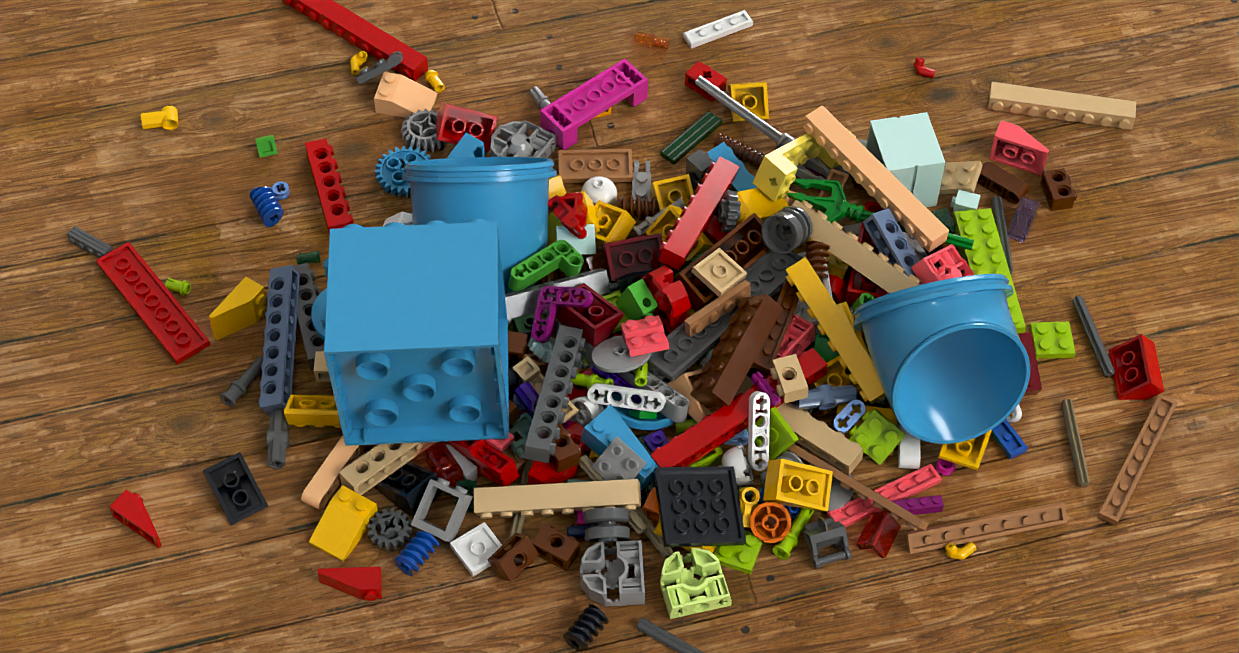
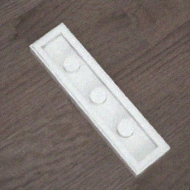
M743 10L684 32L683 38L692 49L753 26V21L747 12Z

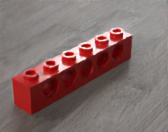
M324 138L306 142L305 148L330 237V229L343 228L346 225L354 224L352 214L348 215V211H350L348 200L344 201L343 198L346 197L344 186L340 187L339 184L342 183L340 172L336 173V169H338L336 158L332 159L334 155L333 147L328 145L327 139Z

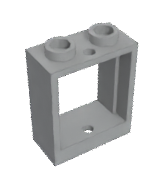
M430 479L411 525L442 540L452 542L455 540L473 496L468 495V490L457 485L456 488L449 486L450 482L445 479ZM438 488L459 497L446 529L424 520Z

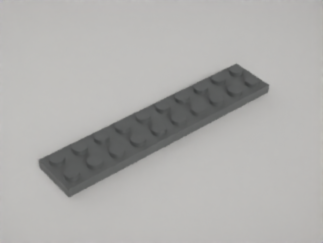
M769 250L745 270L747 276L742 281L747 280L750 283L751 297L768 294L772 297L781 290L788 274L786 269L803 258L793 251L779 254ZM715 295V296H714L712 299H710L705 305H703L699 310H701L702 308H704L705 306H707L708 304H710L712 301H714L715 299H717L719 296ZM738 305L731 312L725 313L716 322L709 324L700 333H696L692 337L685 333V323L683 322L667 336L669 349L651 353L647 361L648 364L673 382L720 342L721 334L728 328L730 318L737 312Z

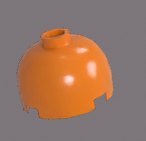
M766 501L759 504L753 510L750 517V527L753 534L763 542L776 543L783 540L789 533L791 516L782 504L775 501Z

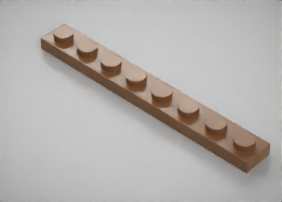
M1159 394L1098 514L1099 518L1117 526L1177 406V401Z
M793 444L788 448L801 460L805 459L808 461L807 465L833 471L832 481L836 478L841 481L839 485L849 491L851 488L857 490V496L866 501L868 498L874 501L872 505L882 511L884 508H887L891 511L889 515L899 521L901 518L907 520L906 525L917 531L920 528L925 531L929 523L800 446Z
M1057 502L929 527L925 531L922 529L905 532L907 550L910 554L943 548L949 543L958 545L1067 523L1066 507L1064 502Z

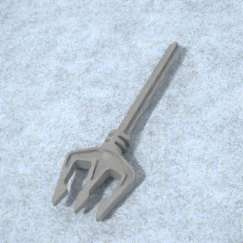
M699 76L695 81V84L774 140L777 143L776 148H780L795 140L788 133L781 134L704 77ZM817 157L811 158L803 164L823 174L825 178L828 177L831 171ZM802 165L796 166L798 170L795 176L802 179L825 180L822 176H815ZM837 166L834 168L835 170L849 174V172L845 171L842 168V166Z

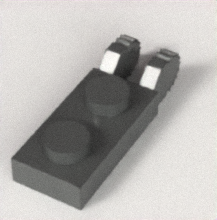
M395 51V53L390 54L387 60L382 58L374 63L375 66L362 68L356 77L358 83L361 84L397 66L403 59V53Z

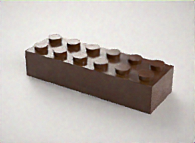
M755 213L740 223L673 279V283L681 281L688 294L691 307L695 312L716 295L691 272L695 265L720 248L743 270H746L770 250L762 238L763 222Z
M768 294L746 297L739 302L737 312L730 318L728 328L721 334L719 344L713 349L710 360L702 368L701 376L693 384V390L690 395L706 408L730 406L783 310V307Z

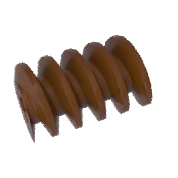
M623 194L621 199L618 197L617 207L626 210L633 219L638 214L639 220H642L644 215L645 217L655 215L656 200L653 197L651 202H649L648 197H645L644 201H641L640 196H638L636 201H634L633 195H630L627 200L625 194Z
M819 241L806 242L805 257L823 283V280L828 278V274L823 272L829 271V268L824 266L829 264V260L825 258L830 256V253L824 250H829L830 245Z

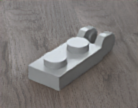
M635 160L632 180L633 199L636 201L637 197L640 196L641 201H644L645 197H648L650 202V161L645 163L646 172H638L640 163L639 160Z

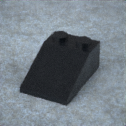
M241 452L203 470V475L231 525L268 507Z
M407 462L374 487L402 511L415 516L430 479L438 480L435 472L412 462ZM438 488L433 501L444 491Z

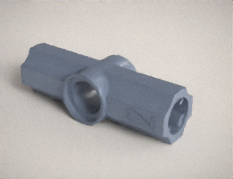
M825 384L808 390V397L796 400L794 404L798 410L817 407L820 410H827L836 405L849 404L852 400H856L857 393L853 385L832 387L829 384Z

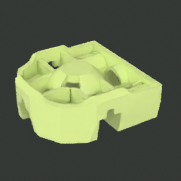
M697 547L692 548L691 553L686 554V556L680 555L678 551L665 560L661 572L660 587L670 619L731 606L732 600L724 575L722 574L719 559L709 550ZM692 562L693 567L687 570V568H684L683 563ZM694 574L700 575L701 579L694 578ZM677 583L676 585L667 586V587L665 588V585Z

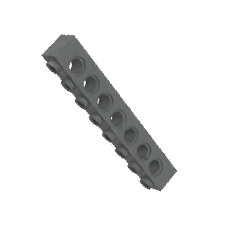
M563 325L559 327L525 443V459L549 463L550 455L554 456L556 443L554 441L559 440L561 428L558 427L559 424L563 425L565 418L563 409L568 408L569 397L567 395L571 394L573 389V382L571 380L576 379L578 367L575 366L580 364L582 356L580 349L584 350L586 338H583V329Z

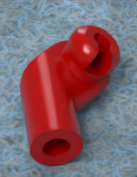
M917 57L913 63L917 73L934 79L936 70L926 68L924 65L925 60Z

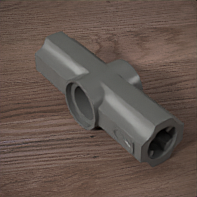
M275 409L271 412L270 430H267L268 467L273 469H281L285 466L286 448L289 447L288 423L283 409Z

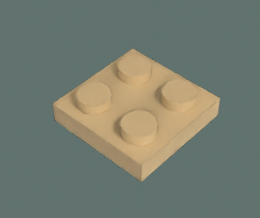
M981 161L946 163L939 195L958 194V190L974 193L983 166Z
M720 248L695 265L691 271L719 297L747 276V272Z

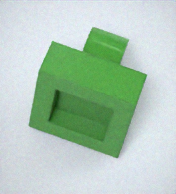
M273 134L255 138L260 158L278 154Z

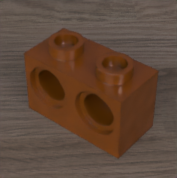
M1065 168L1043 171L1040 184L1050 210L1056 211L1072 208L1077 194L1075 189H1072L1071 178L1067 175Z

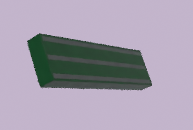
M710 111L706 112L661 150L660 156L675 165L722 125V119Z

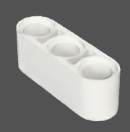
M898 421V427L906 433L905 437L898 444V468L919 469L920 439L907 432Z

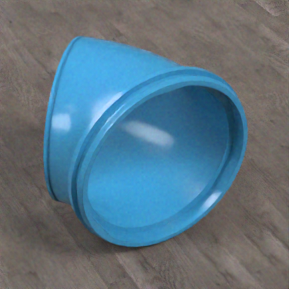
M467 157L407 162L404 166L406 173L402 174V179L410 181L413 225H425L435 220L443 221L446 224L467 223L472 219L497 222L504 289L507 293L514 292L508 287L511 269L547 247L549 178L557 176V170L553 169L554 162L549 158Z
M979 274L935 281L875 298L855 309L853 315L855 318L853 321L854 329L864 332L873 365L889 404L902 427L918 439L931 443L951 444L976 438L1003 422L1015 410L1023 398L1030 378V361L1010 314L1007 298L1013 295L1014 291L1013 287L1008 284L1009 280L1006 276L1002 274Z

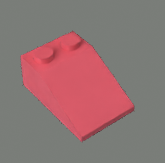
M1001 120L994 136L989 159L1042 176L1049 150L1020 126Z

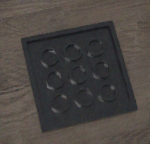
M734 466L655 467L653 474L664 547L745 545L746 538Z

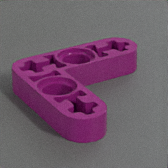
M543 287L538 296L531 331L532 338L539 343L548 342L551 338L557 306L587 308L592 304V293L584 288ZM569 292V299L563 302L562 296L564 293ZM550 293H551V294H553V295H556V298H555V297H550V296H549L548 298H546V296H547V295H550ZM584 295L586 296V298H585V299H582V301L576 298V296H577V297H584ZM548 310V317L542 320L541 315L543 311Z

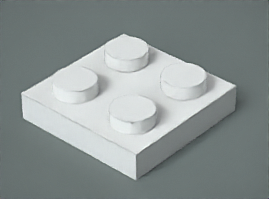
M485 522L450 542L451 549L473 577L491 566L487 559L502 546Z

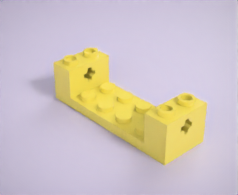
M806 133L765 155L753 180V184L771 200L776 201L788 195L789 187L796 179L795 174L798 170L796 166L803 165L807 160L816 157L831 169L841 166V164L836 159H833L824 147H821L811 134Z

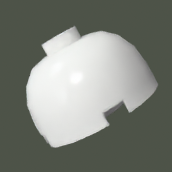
M596 176L584 183L581 191L584 190L594 203L600 200L616 206L617 188L611 180L606 177Z
M587 396L575 398L571 402L579 412L568 420L585 427L604 410L602 404L592 403Z
M744 445L728 449L722 457V465H719V467L734 466L737 486L753 484L752 468L748 465L747 457L743 455L747 453Z

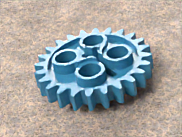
M403 146L402 150L395 147V152L388 150L389 155L382 154L383 159H378L379 164H376L375 170L377 183H380V188H385L386 193L391 190L392 196L398 193V197L405 194L406 198H408L409 193H411V187L408 181L402 179V174L405 173L406 169L402 168L400 160L403 161L405 166L407 162L430 160L431 156H426L425 150L420 153L419 148H416L414 151L412 146L409 149Z

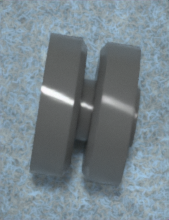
M596 508L584 511V523L591 525V527L585 529V542L614 543L630 540V528L621 525L629 521V509Z

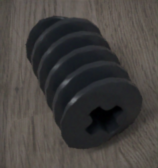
M589 604V607L585 608L584 612L579 615V618L574 621L573 626L569 627L568 632L564 633L563 638L575 650H580V647L587 649V642L592 643L594 641L592 636L597 637L599 635L596 629L603 630L602 623L608 624L609 620L597 606Z

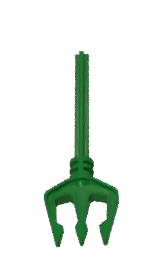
M795 179L793 184L805 190L813 187L831 193L829 198L807 196L804 193H788L790 199L800 202L805 200L813 205V208L828 216L827 220L831 223L833 221L838 223L840 219L845 220L849 218L850 222L855 220V223L859 224V222L865 221L874 213L865 210L863 205L858 207L856 203L850 205V202L846 201L841 183L836 180ZM897 222L902 232L907 233L905 228ZM948 233L947 240L944 243L971 250L974 240Z

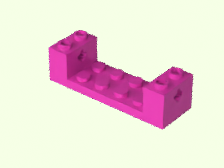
M624 58L541 109L540 127L557 135L556 144L562 150H566L577 143V128L623 99L633 107L646 100L648 79Z

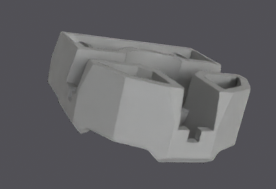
M526 120L501 124L491 135V157H509L510 154H513V157L548 158L556 149L557 135ZM533 129L531 136L527 137L528 131Z
M618 541L616 546H612V548L604 546V542H598L587 548L580 564V587L589 599L605 607L645 604L641 541ZM605 555H616L617 560L613 559V562H609V560H605ZM630 565H634L635 578H628ZM606 567L607 572L603 575L600 571ZM618 588L619 599H615V601L607 599V589L613 590Z

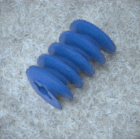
M266 186L257 187L250 191V199L263 224L267 227L277 224L283 217L284 210L273 193V189Z
M418 531L415 537L410 540V543H407L405 549L401 550L400 555L395 557V563L400 570L412 576L411 570L418 572L420 569L417 564L423 566L425 564L423 559L428 560L430 558L428 553L433 554L435 552L433 547L438 548L440 544L430 533Z

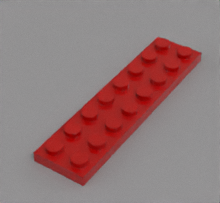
M130 242L96 260L99 268L177 365L210 346L209 339Z

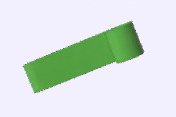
M558 240L513 267L510 272L508 287L513 291H522L557 268L568 277L580 274L584 259L567 241Z

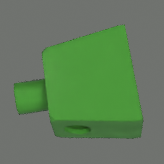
M643 279L628 286L615 302L629 320L644 319L648 315L654 316L652 313L658 307L656 300Z

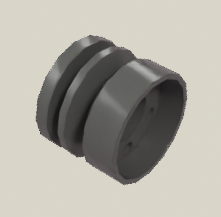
M797 206L783 208L767 218L762 226L764 243L770 250L779 254L793 251L805 243L812 234V222L809 215Z

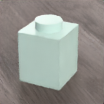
M958 190L957 197L953 196L950 206L954 208L952 215H954L955 211L977 210L980 195Z

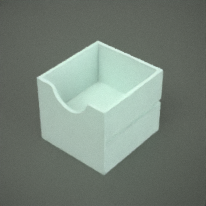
M928 113L870 121L866 149L925 207L936 206L945 160Z

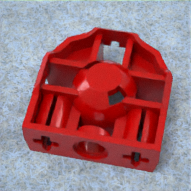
M664 265L646 274L642 279L658 304L653 313L656 316L659 315L663 326L671 333L684 320L690 317L687 311L691 309V304L681 281L673 283V271Z

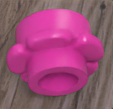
M941 458L936 462V471L944 476H948L951 472L955 471L953 462Z

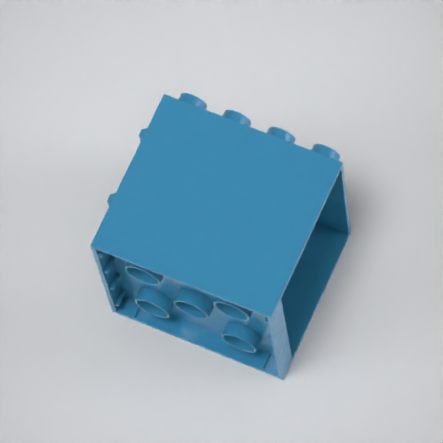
M472 219L467 223L446 224L443 221L435 220L425 225L405 226L402 223L392 222L384 227H363L357 224H349L343 228L330 229L329 258L323 262L324 273L328 277L326 311L321 314L322 328L325 329L324 354L345 446L509 438L508 317L497 222Z

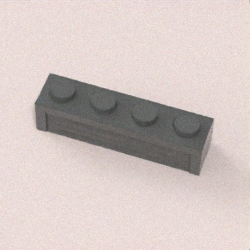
M76 226L67 233L70 243L76 244L80 249L86 250L98 259L113 251L110 245Z

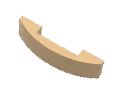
M527 356L512 367L522 383L529 382L538 395H540L545 377L541 374L540 368ZM570 400L568 408L563 409V412H565L564 422L579 412Z

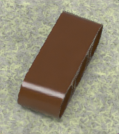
M991 162L983 164L977 181L981 186L1012 204H1018L1029 192V187L1024 181Z

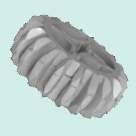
M425 108L424 111L418 109L417 113L411 112L410 116H406L405 121L402 123L401 134L403 142H405L407 147L412 146L413 150L419 148L420 151L425 150L427 153L428 150L434 152L435 148L440 150L441 146H445V141L436 139L438 112L435 113L433 109L427 111Z

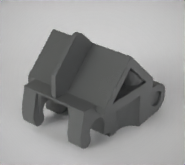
M819 517L817 522L804 526L803 533L811 550L810 559L815 569L820 568L821 565L838 560L851 559L846 528L839 521L834 522L832 517L828 519ZM833 544L835 549H841L839 552L818 557L820 548Z

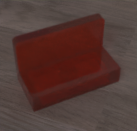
M887 511L872 512L856 545L860 550L873 549L881 558H886L901 527Z

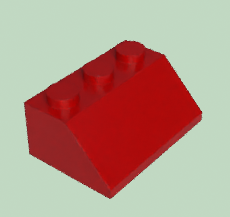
M441 102L436 119V139L458 144L465 133H468L484 142V151L489 152L491 135L494 133L498 117Z
M1140 334L1109 349L1110 361L1115 371L1113 376L1119 400H1148L1165 392L1153 341Z

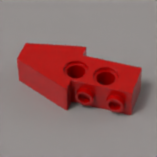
M573 421L567 430L573 442L579 445L581 457L586 452H590L591 449L581 441L584 427ZM534 461L528 473L527 485L563 483L577 475L578 465L557 473L550 461L549 463Z
M485 440L445 441L446 445L450 444L477 466L478 477L483 475L500 487L511 485L519 477L514 460L488 445Z

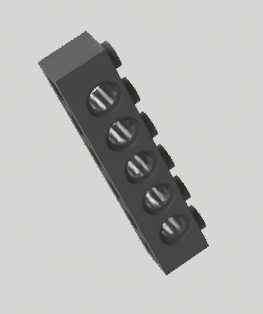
M308 263L293 266L300 274L297 320L310 370H314L316 351H324L325 341L316 333L312 323V316H310L312 306L317 298L316 296L319 295L317 284L313 285L312 282L315 281L313 269L309 270Z

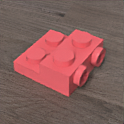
M648 315L644 319H630L625 323H621L622 337L630 357L669 349V342L664 333V327L659 315Z

